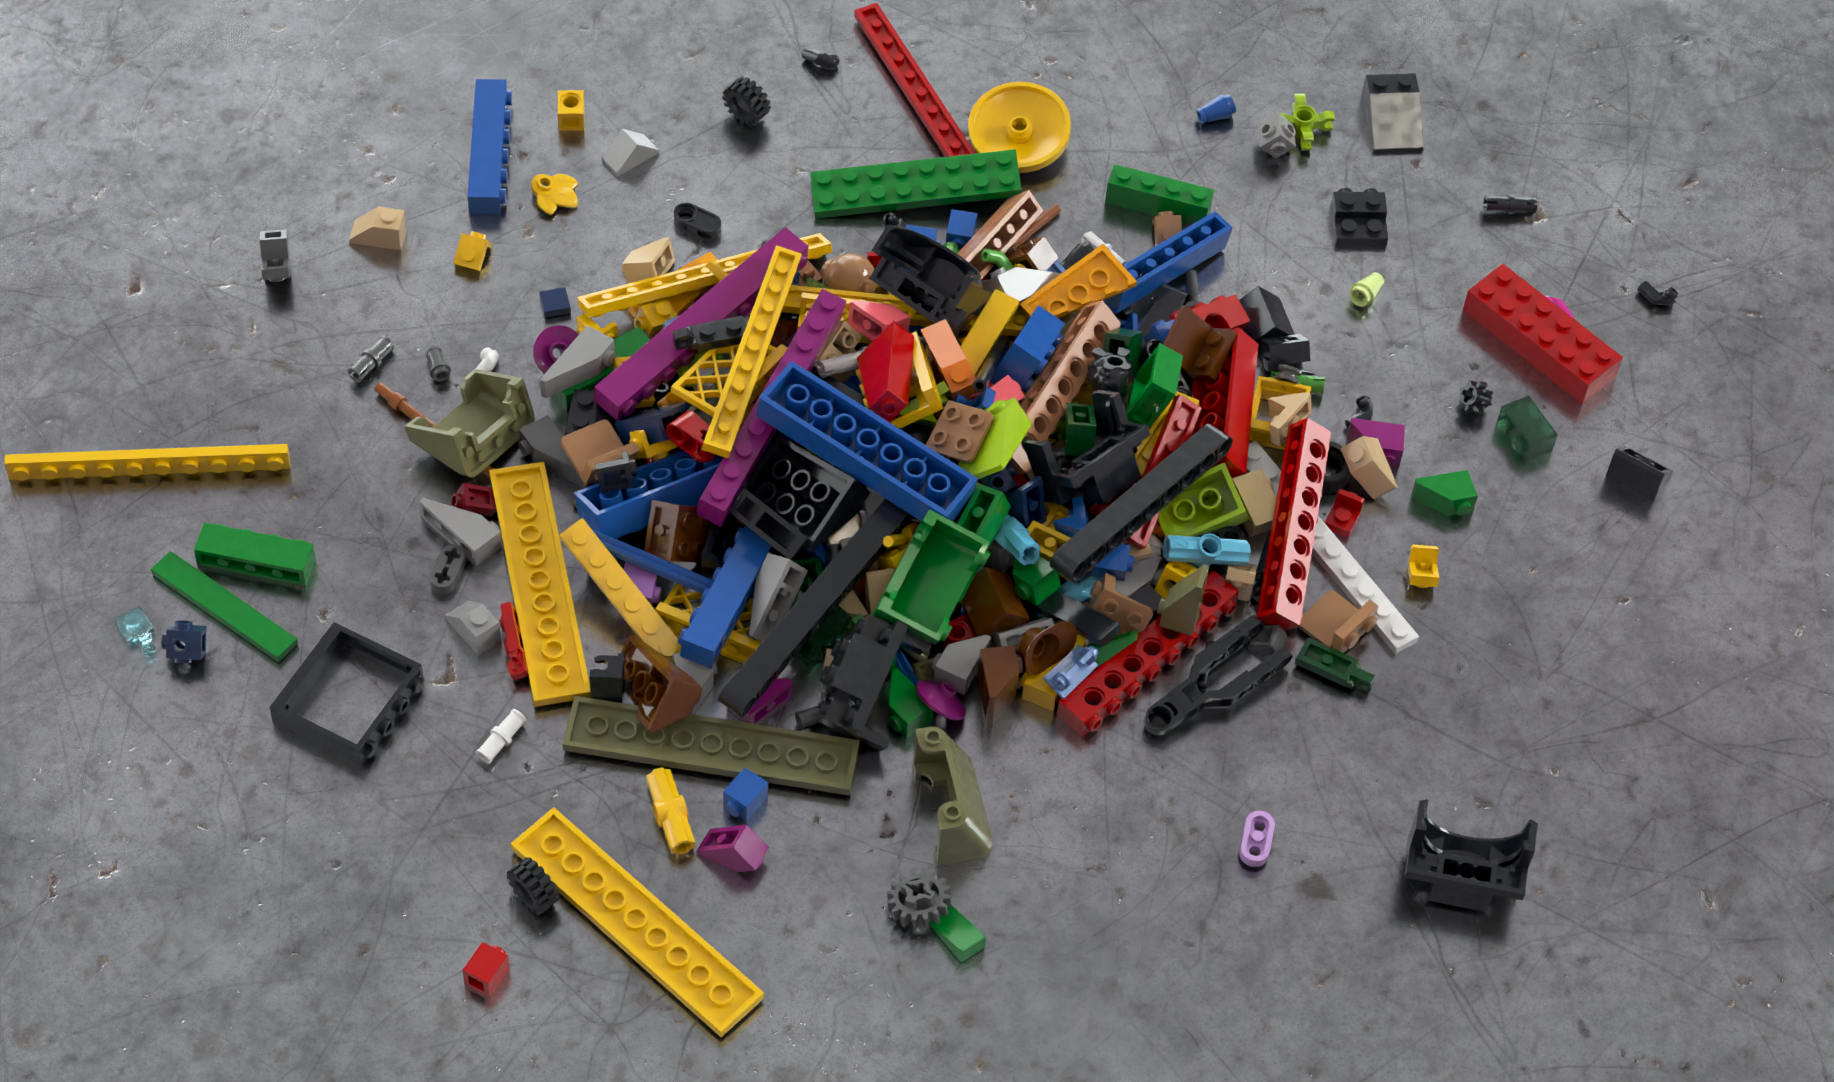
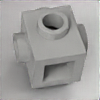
M1276 112L1257 123L1258 144L1262 151L1268 152L1276 159L1296 147L1294 136L1296 132L1293 123L1280 113Z

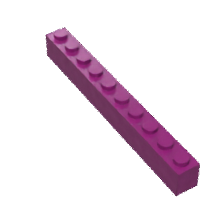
M784 227L595 386L594 401L617 421L625 415L629 416L632 414L637 404L643 399L652 397L663 382L668 383L672 380L676 371L682 366H688L694 360L695 355L699 353L697 349L691 348L675 350L672 342L673 331L692 325L738 316L745 318L756 302L776 245L802 254L797 271L803 269L808 262L809 246L788 228Z
M824 289L821 290L760 396L790 361L811 372L842 318L846 300ZM759 398L737 434L729 459L723 458L699 499L696 515L720 527L777 431L776 428L756 416Z

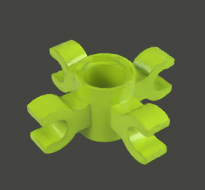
M1294 94L1295 103L1292 104L1293 115L1280 114L1293 123L1296 132L1294 136L1300 139L1301 150H1312L1311 142L1314 141L1313 129H1321L1322 131L1333 130L1334 112L1324 111L1316 114L1312 107L1306 105L1305 94Z

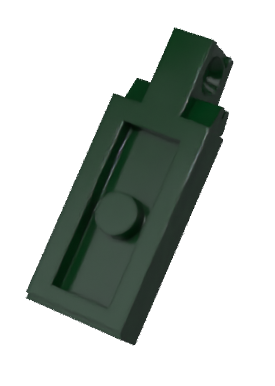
M1307 638L1295 659L1296 665L1353 689L1355 687L1356 689L1369 692L1374 683L1375 675L1365 671L1364 667L1359 664L1358 659L1311 638Z

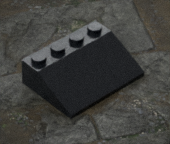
M777 435L752 472L740 495L745 489L803 533L809 539L802 547L812 552L856 516L871 492L854 478Z

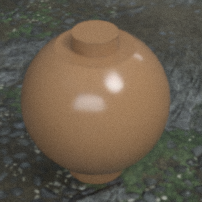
M841 254L833 260H827L822 266L821 275L824 279L825 289L874 293L876 289V283L869 279L875 269L869 260L859 254Z

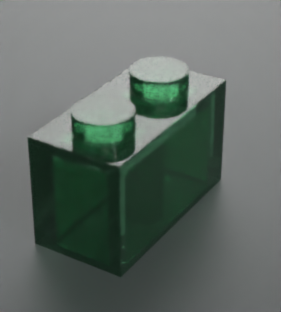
M1529 395L1501 406L1497 419L1498 428L1502 433L1506 434L1512 443L1513 449L1522 456L1525 462L1553 451L1558 434Z

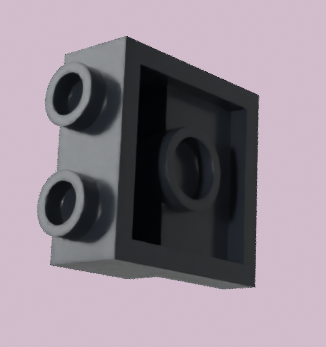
M1342 188L1338 192H1333L1331 212L1335 245H1387V205L1385 192H1378L1374 188H1368L1363 192H1353L1350 188Z

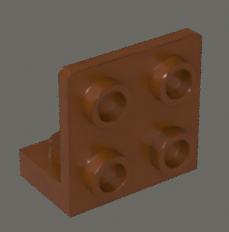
M1181 306L1163 345L1183 355L1181 370L1193 380L1215 381L1237 334L1231 329L1211 328L1189 307Z
M652 500L644 551L666 561L701 563V554L711 522L696 515L698 506Z

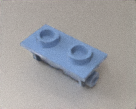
M1078 644L1043 679L1064 699L1098 666L1095 662L1098 650L1094 646L1082 648Z

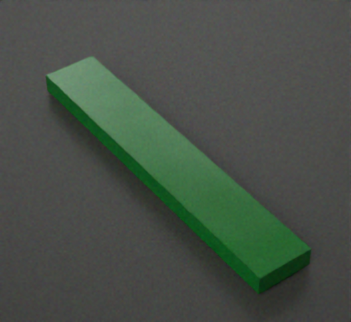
M169 551L151 568L152 575L278 663L298 644L297 638L172 551Z

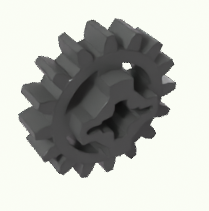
M922 869L920 874L916 875L913 870H910L909 877L900 874L899 883L891 882V890L887 891L888 910L892 912L894 920L901 918L902 926H906L911 922L913 929H917L919 923H923L928 928L929 921L933 920L937 924L940 923L939 915L947 916V907H952L951 888L946 885L944 877L938 879L937 872L935 871L930 875H926V870Z

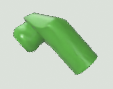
M984 249L981 252V260L983 262L996 264L998 269L1004 267L1006 271L1013 269L1012 263L1003 252Z

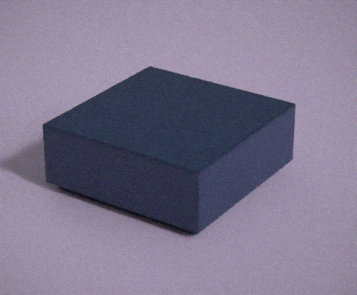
M565 287L539 292L545 318L571 313Z

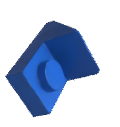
M1083 496L1072 498L1073 510L1069 511V517L1053 522L1056 531L1071 538L1090 522Z

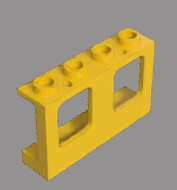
M917 332L911 333L914 335L909 398L916 396L919 408L890 422L899 429L944 409L928 353ZM858 369L856 370V374L861 383L859 385L860 389L862 391L863 396L865 397L863 401L866 408L869 409L860 370Z

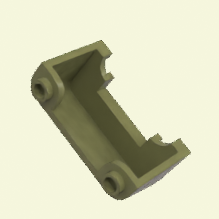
M474 369L463 379L460 385L463 402L432 428L429 421L423 417H416L405 425L410 442L460 475L467 477L477 476L520 440V428L535 421L533 407L523 378Z
M937 727L915 729L912 764L915 778L921 777V775L926 776L931 780L933 788L947 785L951 802L943 804L937 812L939 836L938 845L934 849L937 865L985 857L992 848V835L971 758L942 729Z

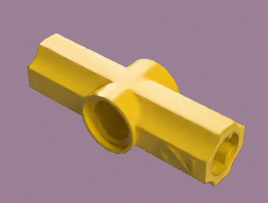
M663 767L654 769L650 774L646 775V781L653 799V809L659 828H663L671 854L683 855L689 853L696 845L688 822L689 817L685 800L677 791L670 769H664Z

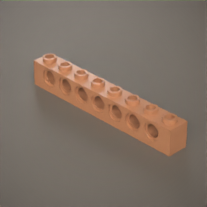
M1103 300L1083 306L1019 405L1032 422L1030 429L1023 439L1028 438V440L1043 442L1056 430V424L1065 413L1066 403H1071L1072 399L1080 393L1081 385L1088 378V366L1095 360L1091 354L1092 350L1098 347L1104 350L1105 332L1119 328L1121 322ZM1022 441L1009 460L1017 473L1016 475H1023L1031 469Z

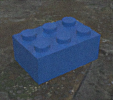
M1038 305L1003 356L990 382L995 385L1009 375L1012 380L1020 385L1022 391L1026 393L1064 336L1060 331L1065 323Z

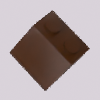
M1014 645L980 649L977 684L986 728H992L1015 701L1016 690L1021 688L1019 673H1023V663L1021 656H1016Z

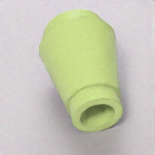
M1375 272L1353 284L1350 291L1352 302L1360 307L1370 305L1384 284L1382 275Z

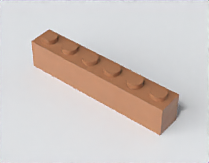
M1030 190L1008 198L957 253L979 271L981 279L995 265L983 262L981 260V252L984 249L1001 251L1005 254L1043 212V209Z

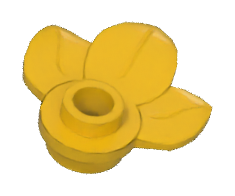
M538 174L532 179V193L537 197L538 207L545 213L552 215L557 206L577 208L578 199L573 189L577 187L578 182L571 176L565 174L553 176Z

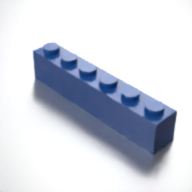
M476 79L467 196L469 214H501V204H506V188H502V184H507V168L503 167L504 164L509 162V150L505 148V144H510V129H506V125H511V109H507V105L512 106V90H507V79Z
M1216 211L1123 265L1135 278L1137 286L1104 299V303L1117 314L1162 287L1164 283L1167 284L1225 249L1233 227Z
M746 525L744 528L740 527L734 539V547H728L723 559V567H717L712 578L713 585L711 588H705L700 608H694L689 623H691L689 628L684 627L678 639V644H681L680 657L710 669L715 664L755 590L756 577L767 554H775L776 552L773 546Z

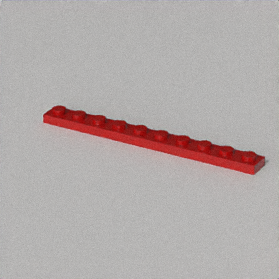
M876 2L854 10L855 19L943 155L949 157L976 154L878 3Z

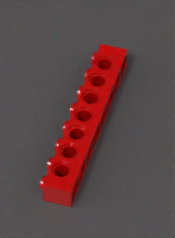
M1309 418L1293 423L1288 427L1257 612L1258 620L1267 625H1281L1284 631L1298 627L1301 624L1319 505L1322 497L1323 480L1330 448L1331 431Z
M1216 571L1211 572L1207 576L1200 614L1192 636L1160 627V615L1144 631L1139 633L1136 641L1104 662L1079 683L1064 699H1060L1057 717L1081 737L1088 731H1095L1108 714L1113 715L1120 709L1122 702L1128 697H1135L1141 690L1142 685L1148 680L1150 682L1155 680L1160 674L1161 669L1167 664H1174L1182 651L1195 646L1200 636L1205 632H1211L1223 616H1230L1237 608L1238 604L1236 602L1239 590Z

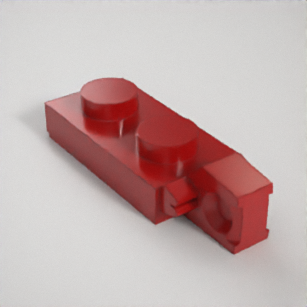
M508 601L500 604L502 616L499 617L502 631L506 634V640L503 641V645L507 655L511 658L506 666L510 676L516 681L517 679L529 676L517 611L512 603Z

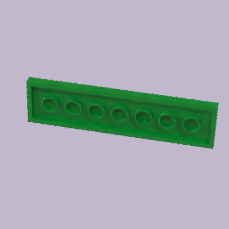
M1016 149L810 172L815 219L1009 198L1022 193Z

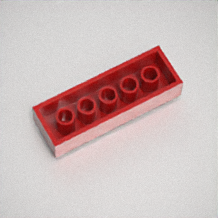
M1503 263L1468 290L1463 311L1580 404L1585 403L1617 376L1623 359L1620 354Z
M1239 327L1233 329L1237 336L1216 380H1192L1191 389L1193 398L1199 400V407L1202 409L1190 437L1206 424H1211L1233 439V443L1229 452L1213 467L1225 463L1231 478L1246 474L1258 343Z

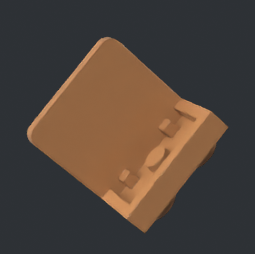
M948 400L926 446L948 460L952 458L965 463H971L975 459L994 421V416L991 412Z
M601 420L562 437L560 442L585 486L598 481L595 464L623 459V451L628 452L629 460H636L640 451L635 442L623 446L608 420Z
M1105 573L1101 581L1096 580L1091 588L1089 601L1082 604L1120 623L1121 631L1116 635L1134 629L1138 630L1139 633L1144 631L1153 617V610L1116 592L1115 576Z
M1329 590L1302 615L1301 624L1298 627L1314 640L1344 653L1348 648L1351 649L1365 632H1369L1375 626L1378 605L1372 600H1368L1358 609L1337 592Z

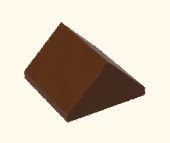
M984 567L976 573L961 602L976 637L990 635L1030 622V618L1015 591V586L1009 574L988 567Z

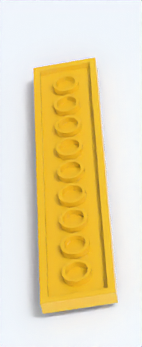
M538 462L489 470L534 707L573 701L574 696L590 698V683L545 463Z
M553 807L510 843L511 850L522 860L530 857L533 861L538 862V866L543 867L545 874L551 877L550 881L554 882L556 885L555 889L720 1037L726 1034L764 999V992L556 808Z

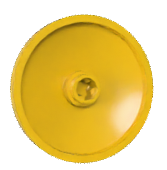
M1030 82L1002 84L987 91L973 106L968 121L969 139L976 153L1016 149L1019 173L1036 171L1053 163L1066 149L1071 135L1069 111L1061 98L1044 86Z

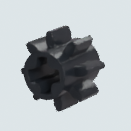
M1469 380L1468 385L1460 389L1459 403L1466 405L1464 411L1483 414L1484 409L1492 405L1493 391L1486 389V382Z

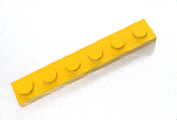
M581 518L562 532L559 537L638 638L673 663V654L680 653L681 644H678V638L585 520Z

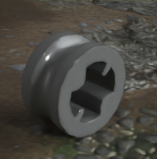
M1279 364L1278 369L1280 373L1276 374L1275 378L1298 384L1299 380L1297 377L1302 374V371L1289 365Z

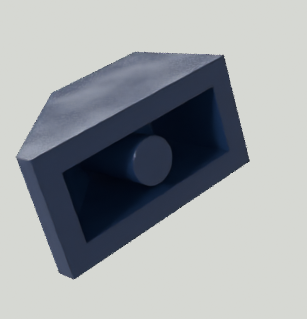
M1039 475L1005 496L1011 506L1008 514L1018 520L1026 529H1028L1033 520L1040 524L1047 521L1043 480Z

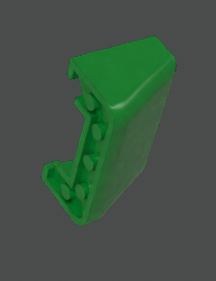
M929 509L918 525L872 615L890 624L899 621L908 626L906 632L934 644H937L939 640L944 642L952 629V626L948 625L949 618L972 573L977 566L983 568L990 555V552L986 550L990 541Z

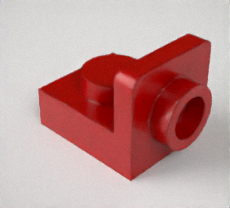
M1339 489L1335 503L1324 523L1332 532L1349 538L1361 515L1364 499L1353 492Z

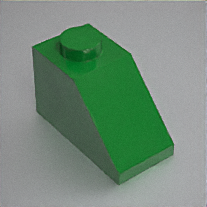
M1468 470L1416 478L1411 493L1414 500L1446 516H1462L1473 512L1478 498Z
M1013 556L1015 591L1021 599L1028 600L1037 606L1061 587L1058 572L1050 567V562L1040 557L1034 564L1024 566Z
M896 667L892 670L888 723L895 732H900L907 739L915 733V729L923 728L933 720V710L920 699L915 689L916 686Z

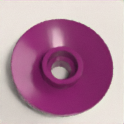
M555 325L544 329L537 336L533 345V358L539 370L545 374L558 359L553 356V350L558 349L561 356L579 334L563 325Z
M920 680L916 684L915 689L920 699L939 715L957 721L962 720L966 715L965 707L955 695L956 690L947 683L939 684L929 680Z

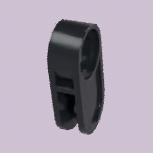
M688 202L680 203L674 208V224L678 228L704 240H714L720 236L721 219L716 214ZM690 213L693 217L685 220L681 219L679 215Z

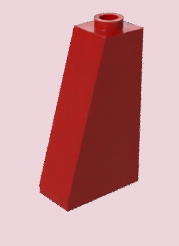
M895 321L857 357L868 408L889 423L908 405L914 348V335Z

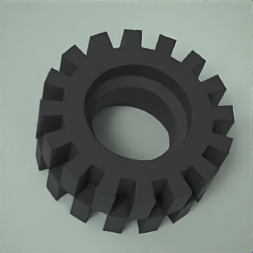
M744 77L737 78L723 91L722 99L725 101V107H729L727 111L735 115L734 119H740V123L743 125L746 123L747 126H754L769 113L771 109L769 104L771 103L770 100L766 99L768 97L767 93L761 91L763 88L761 86L757 87V82L754 80L750 82L748 77L745 79Z
M526 857L507 871L506 877L509 880V885L514 888L513 892L519 896L518 899L521 902L525 903L527 909L530 908L532 913L540 915L559 901V892L555 889L556 885L554 882L550 881L551 877L548 874L546 875L543 867H539L538 862L533 861L532 858Z

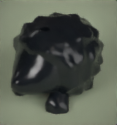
M1120 347L1118 348L1117 355L1111 352H1105L1102 348H1094L1091 354L1095 360L1088 366L1089 372L1087 373L1088 382L1092 386V390L1118 392L1121 398L1126 397L1135 380L1132 362L1127 359L1130 355V350Z

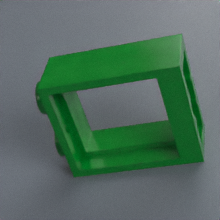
M1159 343L1135 375L1126 407L1128 421L1148 425L1149 429L1176 396L1183 355Z

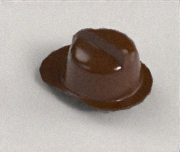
M1066 621L1056 623L1047 629L1040 627L1030 628L1023 634L1020 642L1015 646V652L1025 662L1027 672L1032 675H1038L1064 659L1071 652L1077 640V630L1072 623Z

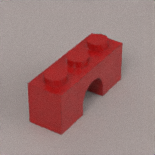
M1236 294L1228 297L1220 295L1208 304L1200 302L1190 308L1211 328L1233 330L1239 327L1243 329L1250 322ZM1179 310L1169 316V321L1176 318Z

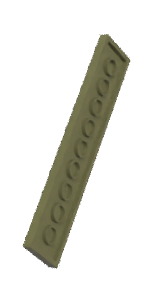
M574 696L562 744L563 751L735 778L744 768H747L768 783L850 795L860 740L690 714L652 732L638 719L636 711L639 707L637 705Z

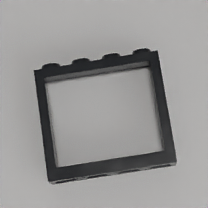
M333 622L271 704L272 722L362 766L367 757L371 758L374 755L381 738L390 733L399 714L402 715L406 711L413 694L418 693L422 689L425 682L422 664ZM341 648L404 679L357 744L293 713Z

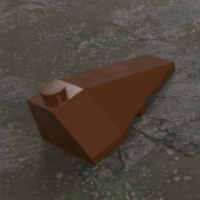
M630 634L621 651V654H624L625 681L630 682L632 687L631 699L638 704L639 708L636 711L638 719L649 731L655 732L690 715L694 706L700 700L703 688L686 672L640 638Z

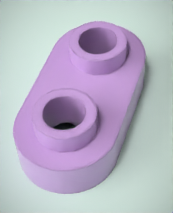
M1254 811L1246 818L1239 855L1245 864L1252 867L1262 866L1269 857L1275 821L1267 812ZM1255 827H1260L1263 831H1257ZM1250 852H1256L1258 856H1253Z

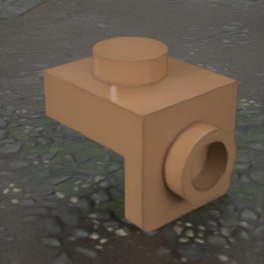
M1172 211L1159 212L1158 216L1152 219L1155 231V246L1182 231L1181 215H1174Z

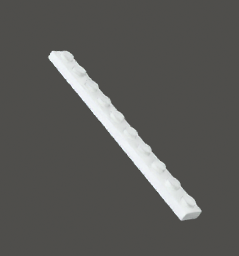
M1257 441L1249 444L1246 474L1262 469L1265 476L1271 479L1273 492L1277 498L1281 470ZM1318 516L1312 555L1356 608L1360 609L1368 600H1372L1378 605L1377 622L1373 628L1394 654L1417 643L1419 635Z

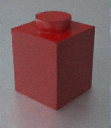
M482 942L462 969L464 984L491 997L510 970L507 953L499 946H490Z

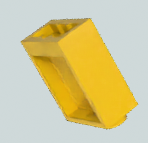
M1258 376L1253 398L1249 443L1257 441L1260 446L1285 451L1286 441L1281 447L1271 443L1270 422L1256 419L1260 398L1269 400L1272 397L1307 392L1310 394L1311 387L1300 383L1296 384L1271 377Z

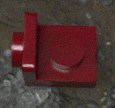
M462 483L458 491L451 498V506L476 514L493 516L497 511L492 487Z

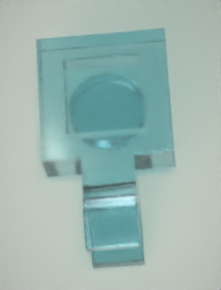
M141 606L114 618L116 626L128 644L137 641L144 654L156 650L152 643L153 638L150 635L154 632L153 625Z

